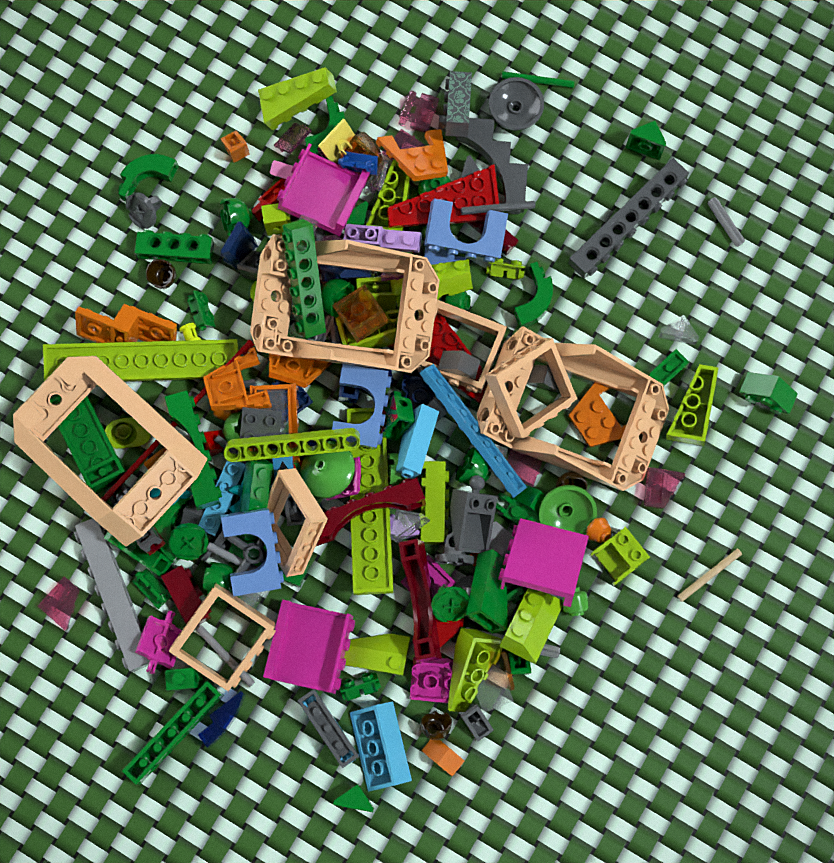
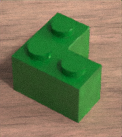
M747 372L739 391L747 402L753 404L761 402L767 405L771 412L779 415L781 413L790 414L798 395L779 376Z

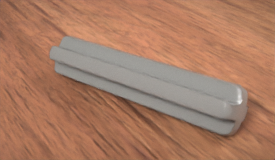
M716 197L709 200L708 206L736 247L742 245L745 239Z

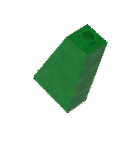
M493 549L478 554L466 612L467 616L492 634L507 630L508 628L507 585L505 582L504 589H500L502 581L499 580L501 568L505 569L506 566L503 565L504 557Z

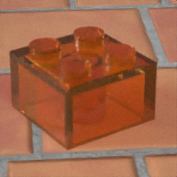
M365 284L332 305L357 343L389 322L384 311Z

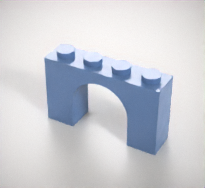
M435 198L431 201L424 246L428 247V250L435 252L445 250L450 255L465 254V257L469 259L480 257L484 258L483 261L494 263L501 258L508 213L489 210L485 215L483 232L480 239L475 243L467 244L458 241L451 233L450 217L453 202Z
M342 364L339 385L365 390L372 397L375 408L373 415L366 422L350 424L333 421L332 430L355 428L360 433L359 447L376 449L377 445H381L383 434L379 433L380 426H384L386 415L382 414L383 407H387L389 396L385 395L386 388H390L391 376H388L389 371ZM354 436L346 438L348 442H355L357 440ZM334 438L330 439V441L337 442Z
M268 508L221 515L224 537L253 534L265 543L267 550L263 563L256 569L230 574L233 597L281 589L280 583L284 582L283 572L278 571L277 563H281L280 552H275L274 544L278 543L277 533L272 532L271 524H275L273 512L269 513Z

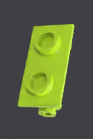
M500 258L494 263H490L491 266H487L486 274H490V276L503 277L504 271H507V278L518 280L524 278L525 271H521V268H525V265L519 260H511V263L503 262L504 259Z

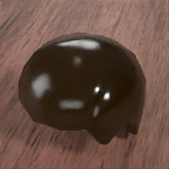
M164 259L153 260L146 269L147 281L159 289L169 288L177 276L175 267Z
M573 471L562 474L555 486L557 488L564 485H574L585 490L588 488L587 481L579 473Z
M437 710L426 714L420 722L421 732L432 740L445 738L452 726L450 715L447 712L439 714Z

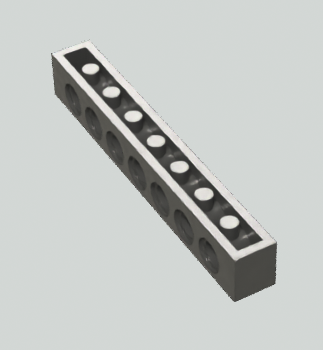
M672 158L569 258L568 264L583 279L588 275L592 276L598 270L597 266L601 262L604 264L611 257L610 253L613 250L618 251L623 246V241L627 237L630 239L636 233V228L639 225L643 226L650 219L648 216L652 212L656 214L663 206L662 203L665 200L669 201L675 195L674 191L678 187L681 189L688 182L689 172ZM664 180H670L672 185L666 184ZM657 192L660 197H654L651 193ZM643 204L647 209L642 210L638 205ZM626 217H632L634 222H628ZM618 229L622 234L616 235L613 233V230ZM600 242H606L609 246L602 247ZM592 254L596 257V259L589 260L587 258V255Z

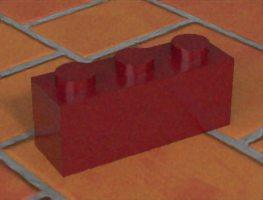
M181 565L161 577L187 624L203 602L200 597L203 593L198 584L196 586L193 584L191 579L194 576L189 567L186 569ZM209 608L198 625L211 619L209 614L212 612L211 608Z

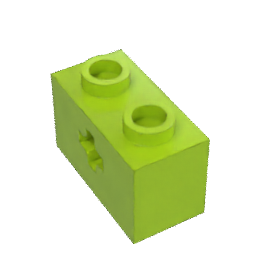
M279 203L261 206L264 226L268 236L282 234L283 225L292 222L289 213L278 209Z

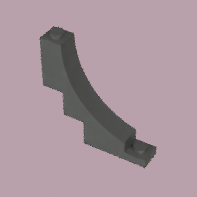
M439 115L438 129L446 132V128H442L443 116ZM469 118L468 137L456 136V140L470 146L479 152L491 165H495V172L503 187L505 203L525 202L528 164L509 163L511 142L493 140L494 120ZM524 209L510 210L507 212L511 214L524 213Z

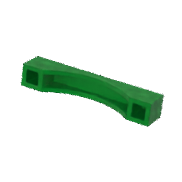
M186 390L165 396L171 420L177 423L189 435L195 448L208 458L198 478L191 486L197 511L220 504L219 498L222 497L220 487H215L214 480L217 477L214 468L209 467L208 461H212L209 450H204L203 443H206L204 432H199L197 426L201 425L198 413L194 414L192 407H196L193 395L189 396Z

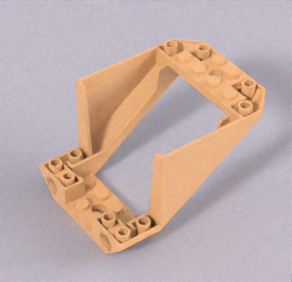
M272 235L260 254L250 333L258 352L412 373L430 356L439 278L427 257L346 239L315 241L317 263L319 265L404 275L394 351L288 337L292 297L289 292L291 287L290 279L287 275L288 262L284 255L286 247L282 236ZM273 291H275L277 294V299L275 301L271 299V293ZM416 310H418L419 312V318L417 320L414 317V313Z
M521 327L503 344L494 368L543 337L526 327ZM555 343L566 372L636 397L611 465L607 462L586 458L562 449L555 444L530 436L525 438L510 436L491 389L487 385L477 411L481 434L510 449L568 471L579 473L581 476L621 491L644 480L669 412L662 383L597 345ZM544 353L503 380L504 384L506 382L509 384L507 391L516 410L535 361L548 365ZM640 433H642V435H643L641 441H640V439H639Z
M97 356L67 357L13 414L14 443L96 522L124 546H128L144 536L198 478L208 459ZM96 385L101 387L167 449L113 508L101 499L43 442ZM53 394H58L61 396V401L58 404H52L50 397ZM153 488L160 489V495L157 498L150 497V491Z

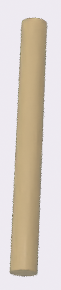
M737 548L681 592L677 596L681 602L687 599L742 555L741 551Z

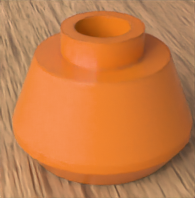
M596 518L588 525L586 535L589 536V540L598 543L606 542L611 537V527L605 518Z

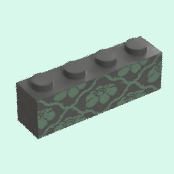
M450 71V77L446 79L445 90L449 91H445L444 102H448V104H444L443 115H447V117L443 116L442 128H446V136L468 137L472 72Z

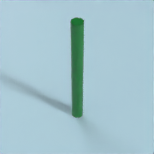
M502 71V79L519 77L530 80L533 83L574 88L575 81Z

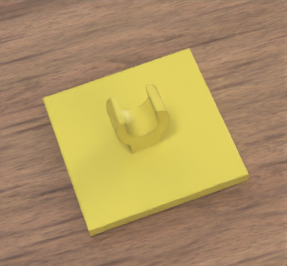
M342 119L318 146L328 160L337 164L339 159L346 155L345 151L352 149L358 138L346 120Z

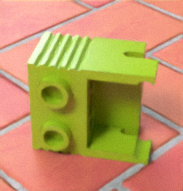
M626 526L589 555L590 557L594 555L615 581L612 583L613 586L650 558Z

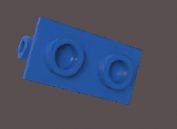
M345 151L346 155L338 161L342 168L362 173L363 169H366L370 174L377 175L378 156Z

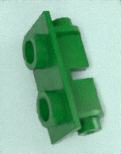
M194 290V294L189 295L187 301L192 313L198 311V314L193 316L196 328L199 331L206 330V326L214 328V315L209 309L207 296L202 292Z
M148 568L144 571H139L135 575L136 578L132 582L157 609L162 607L171 598L169 591Z
M367 672L360 678L344 680L340 686L343 700L350 701L361 697L360 689H363L365 695L377 692L381 688L377 672Z

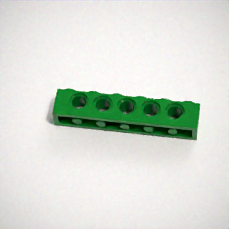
M305 219L283 225L282 239L286 247L284 255L288 262L287 275L291 285L289 292L293 299L294 328L298 334L307 339L325 333L326 328L313 224Z
M206 681L122 772L135 785H141L223 698L224 694L211 682Z

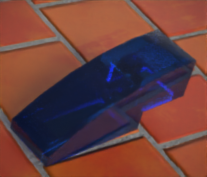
M240 691L209 715L213 723L198 734L207 748L213 746L234 722L246 695L243 691Z

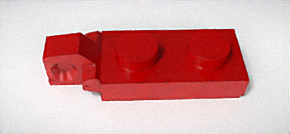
M281 178L258 199V204L251 210L257 220L263 219L261 206L279 203L277 197L281 189L285 190L284 184L286 179Z

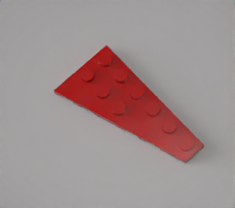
M437 313L433 326L430 356L425 361L439 366L443 351H464L472 356L443 315ZM480 364L476 378L473 380L479 381L483 370ZM486 380L481 393L469 392L466 390V387L461 385L456 388L480 404L488 382Z

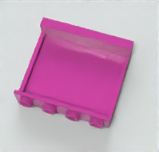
M309 143L306 150L302 149L298 158L300 160L299 163L295 162L291 171L293 175L287 177L284 184L285 190L281 189L278 194V209L297 218L305 219L311 224L340 237L367 183L370 172L363 169L360 175L347 168H342L340 165L310 152L312 144Z
M520 518L518 526L514 525L512 536L514 540L510 539L507 550L510 551V554H506L503 565L506 568H501L499 580L502 581L500 589H504L505 582L564 597L563 606L571 607L589 536Z
M282 599L275 626L276 631L273 635L263 677L336 694V690H339L341 686V678H339L341 670L343 671L346 665L344 655L345 651H348L351 640L348 638L350 631L354 630V616L348 613L343 614L292 603Z

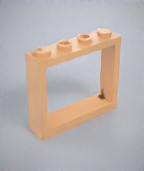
M437 300L435 317L439 313L497 336L479 381L439 370L443 377L448 380L449 384L456 387L461 385L466 387V390L469 392L481 393L486 382L485 374L490 372L507 326ZM424 361L416 370L421 372L432 365V363Z
M553 338L538 339L485 374L509 434L513 437L525 438L529 436L531 431L542 427L545 421L556 417L558 412L569 408L571 403L577 400ZM544 353L562 397L521 424L503 380Z
M296 468L278 470L269 493L267 508L269 513L273 512L275 524H271L272 530L277 533L278 543L274 545L275 552H280L281 563L278 564L286 577L304 574L328 518ZM289 493L306 518L293 549L277 525Z
M216 583L173 642L169 652L229 691L231 687L235 688L241 680L239 677L241 673L249 670L253 663L251 659L254 655L259 656L262 652L264 641L272 638L276 631L274 630L275 622L237 596L233 597V593ZM218 596L265 628L228 680L181 649Z

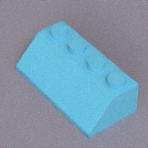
M393 701L350 712L368 792L412 781Z

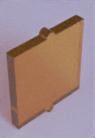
M501 652L508 687L511 691L514 690L515 686L507 654Z

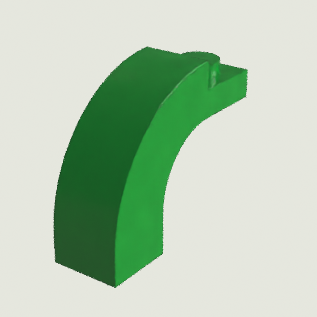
M333 96L326 98L330 117L327 128L320 134L305 137L306 147L309 143L312 144L310 152L321 157L325 155L320 151L318 145L342 119H345L344 111L340 112L338 102H334Z
M160 154L144 155L131 161L120 174L123 180L118 189L121 200L126 202L128 196L133 194L138 184L146 178L158 177L172 182L179 168L177 161Z
M538 262L531 263L529 267L536 287V296L529 303L514 309V315L519 328H527L540 321L551 303L553 295L551 276L543 278L545 277V272L542 266L539 267Z
M189 497L185 499L180 498L154 524L166 543L160 549L175 564L180 559L171 552L169 537L174 530L176 518L191 500Z
M109 532L104 536V539L160 577L166 573L173 561L159 551L154 552L152 555L147 554L139 547L136 541L128 546H124Z

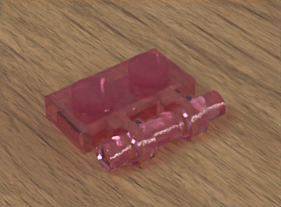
M411 90L405 98V106L399 114L400 120L398 124L405 126L407 121H411V129L426 133V131H429L439 98L422 93L420 99L415 98L417 93ZM412 106L417 107L414 114L410 113Z

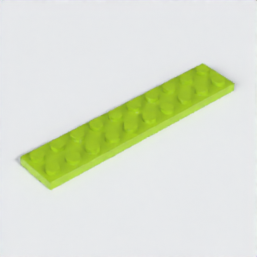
M237 339L43 344L44 381L67 357L97 356L123 381L203 379L204 376L230 361L238 352Z
M375 407L347 409V423L361 424L366 422L373 415ZM382 437L381 445H377L376 449L358 447L356 450L350 451L353 458L360 457L361 461L360 491L357 495L350 496V500H359L368 493H377L389 486L387 440L385 437ZM390 508L367 511L351 520L353 595L393 593Z

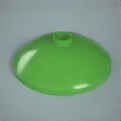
M327 441L329 444L336 443L334 441ZM350 451L305 455L301 464L300 476L312 495L319 498H331L343 492L350 484L354 475L355 462L353 455Z
M564 485L551 490L543 498L539 507V521L541 524L586 535L588 525L597 518V507L593 497L585 489L574 485ZM565 506L569 507L566 511L562 510Z

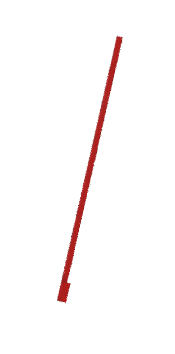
M249 339L225 366L234 362V358L239 355H246L249 352L248 350L255 344ZM206 387L194 398L195 405L207 394ZM174 421L171 423L174 428L178 425ZM155 440L101 499L106 502L156 449L160 442Z

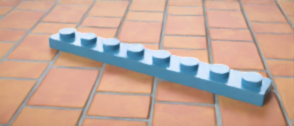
M432 364L423 369L420 375L423 377L424 382L430 386L436 398L442 402L447 412L457 422L459 428L470 439L471 444L476 447L491 467L495 476L504 484L507 492L514 498L525 490L527 486L493 441L480 433L477 420L437 367Z

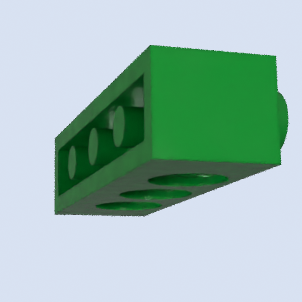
M143 230V232H137L135 255L138 259L146 260L164 259L173 262L212 264L214 241L212 237L206 234L191 236L189 233L177 235L168 231L154 233L151 230ZM156 242L161 243L157 248L152 247ZM173 244H179L178 248L171 249ZM192 245L198 246L196 250H189Z

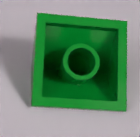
M654 120L632 129L625 148L660 160L666 146V141Z

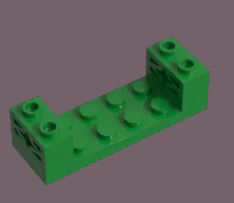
M53 394L50 397L52 404H58L61 401V396L58 394ZM86 396L60 423L58 428L86 484L98 494L115 484L127 469L123 461L117 456L88 396Z

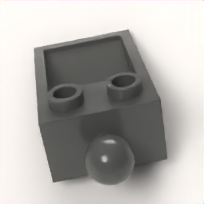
M475 475L469 481L472 492L453 489L450 513L456 551L482 553L489 550L498 496L479 493L483 489L485 481L483 477Z

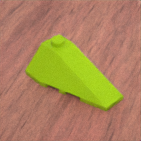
M460 629L454 650L448 702L449 711H467L478 693V686L483 679L486 680L489 676L487 672L492 664L496 665L502 651V647L499 646L502 641L501 638L476 629Z
M384 634L350 639L349 650L345 651L344 659H346L345 666L399 676L404 675L410 637Z

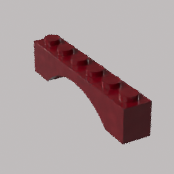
M408 478L399 485H390L385 487L383 491L371 492L359 500L352 499L343 506L329 508L327 512H324L328 520L316 546L334 540L339 531L349 521L367 511L390 508L409 512L425 506V496L418 479Z
M419 539L399 542L401 562L405 570L412 600L414 619L413 645L416 661L427 662L442 659L436 617L431 607L433 597L425 543Z

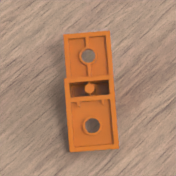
M124 304L114 320L80 306L75 311L76 334L96 343L137 342L138 339L145 342L176 341L177 324L157 317L152 313L139 310L134 306Z

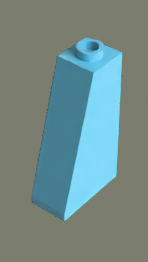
M424 404L413 410L415 422L402 435L396 472L401 473L405 478L412 479L421 474L439 411Z

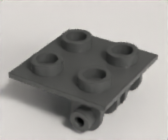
M243 407L240 439L280 435L282 411ZM275 444L268 445L272 449L278 448Z

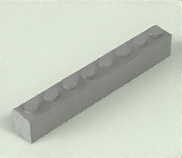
M93 518L75 525L76 531L74 535L78 543L81 542L83 549L81 553L84 560H88L90 565L88 567L90 577L95 578L97 584L94 586L98 596L102 597L104 602L101 604L105 615L108 614L110 618L108 622L109 628L112 633L115 632L117 637L115 644L119 651L122 650L124 658H122L125 669H129L131 672L147 667L150 661L146 657L135 653L143 630L109 541L104 539L106 532Z

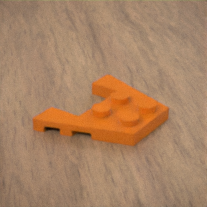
M441 129L426 131L424 137L429 145L408 149H400L392 135L377 137L376 144L379 147L382 146L386 150V154L390 158H394L399 163L398 166L413 181L446 177L448 174Z
M255 347L249 349V353L242 357L239 355L234 358L235 361L231 364L223 365L203 377L212 411L242 410L243 407L256 409L272 408L267 390L247 395L241 370L260 364Z
M269 353V377L290 384L296 383L297 386L306 388L333 362Z
M596 382L568 416L589 448L620 440L626 428V425L621 427L600 397L610 387Z

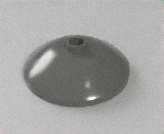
M519 77L508 78L501 81L492 90L489 98V110L493 119L502 127L510 130H524L533 126L542 116L544 97L538 86L530 80ZM517 107L519 110L514 111L513 108Z

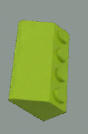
M527 588L499 646L536 664L563 607L562 600L548 593Z

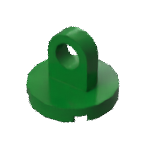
M181 524L175 527L170 534L169 548L179 559L186 561L195 560L207 551L208 535L197 524Z
M443 584L432 599L431 607L434 616L442 622L459 621L466 616L469 595L460 587H448Z

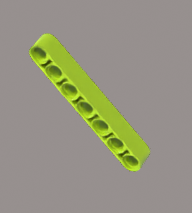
M343 428L232 439L225 446L224 457L230 462L353 451L360 445V433L355 428ZM354 436L357 440L355 442H348L346 438ZM329 438H334L337 442L335 444H329L326 440ZM314 440L317 442V445L310 446L307 444V441ZM295 442L297 447L290 448L287 444ZM275 444L278 448L271 450L268 445ZM256 446L258 451L252 452L248 447ZM229 448H236L238 453H231Z

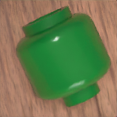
M466 291L452 296L446 294L443 295L442 302L466 311L470 308L471 297Z

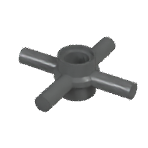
M237 536L227 538V540L243 550L244 560L235 573L246 571L250 564L263 563L265 559L263 546L265 543L260 538L257 543L249 544ZM255 548L259 551V555L256 558H251L248 556L249 550Z

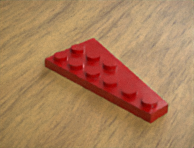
M493 164L486 169L476 171L464 178L461 177L432 191L422 193L415 198L388 207L389 228L427 225L431 201L434 198L453 202L450 224L484 222L486 213L461 215V207L499 204L495 165Z

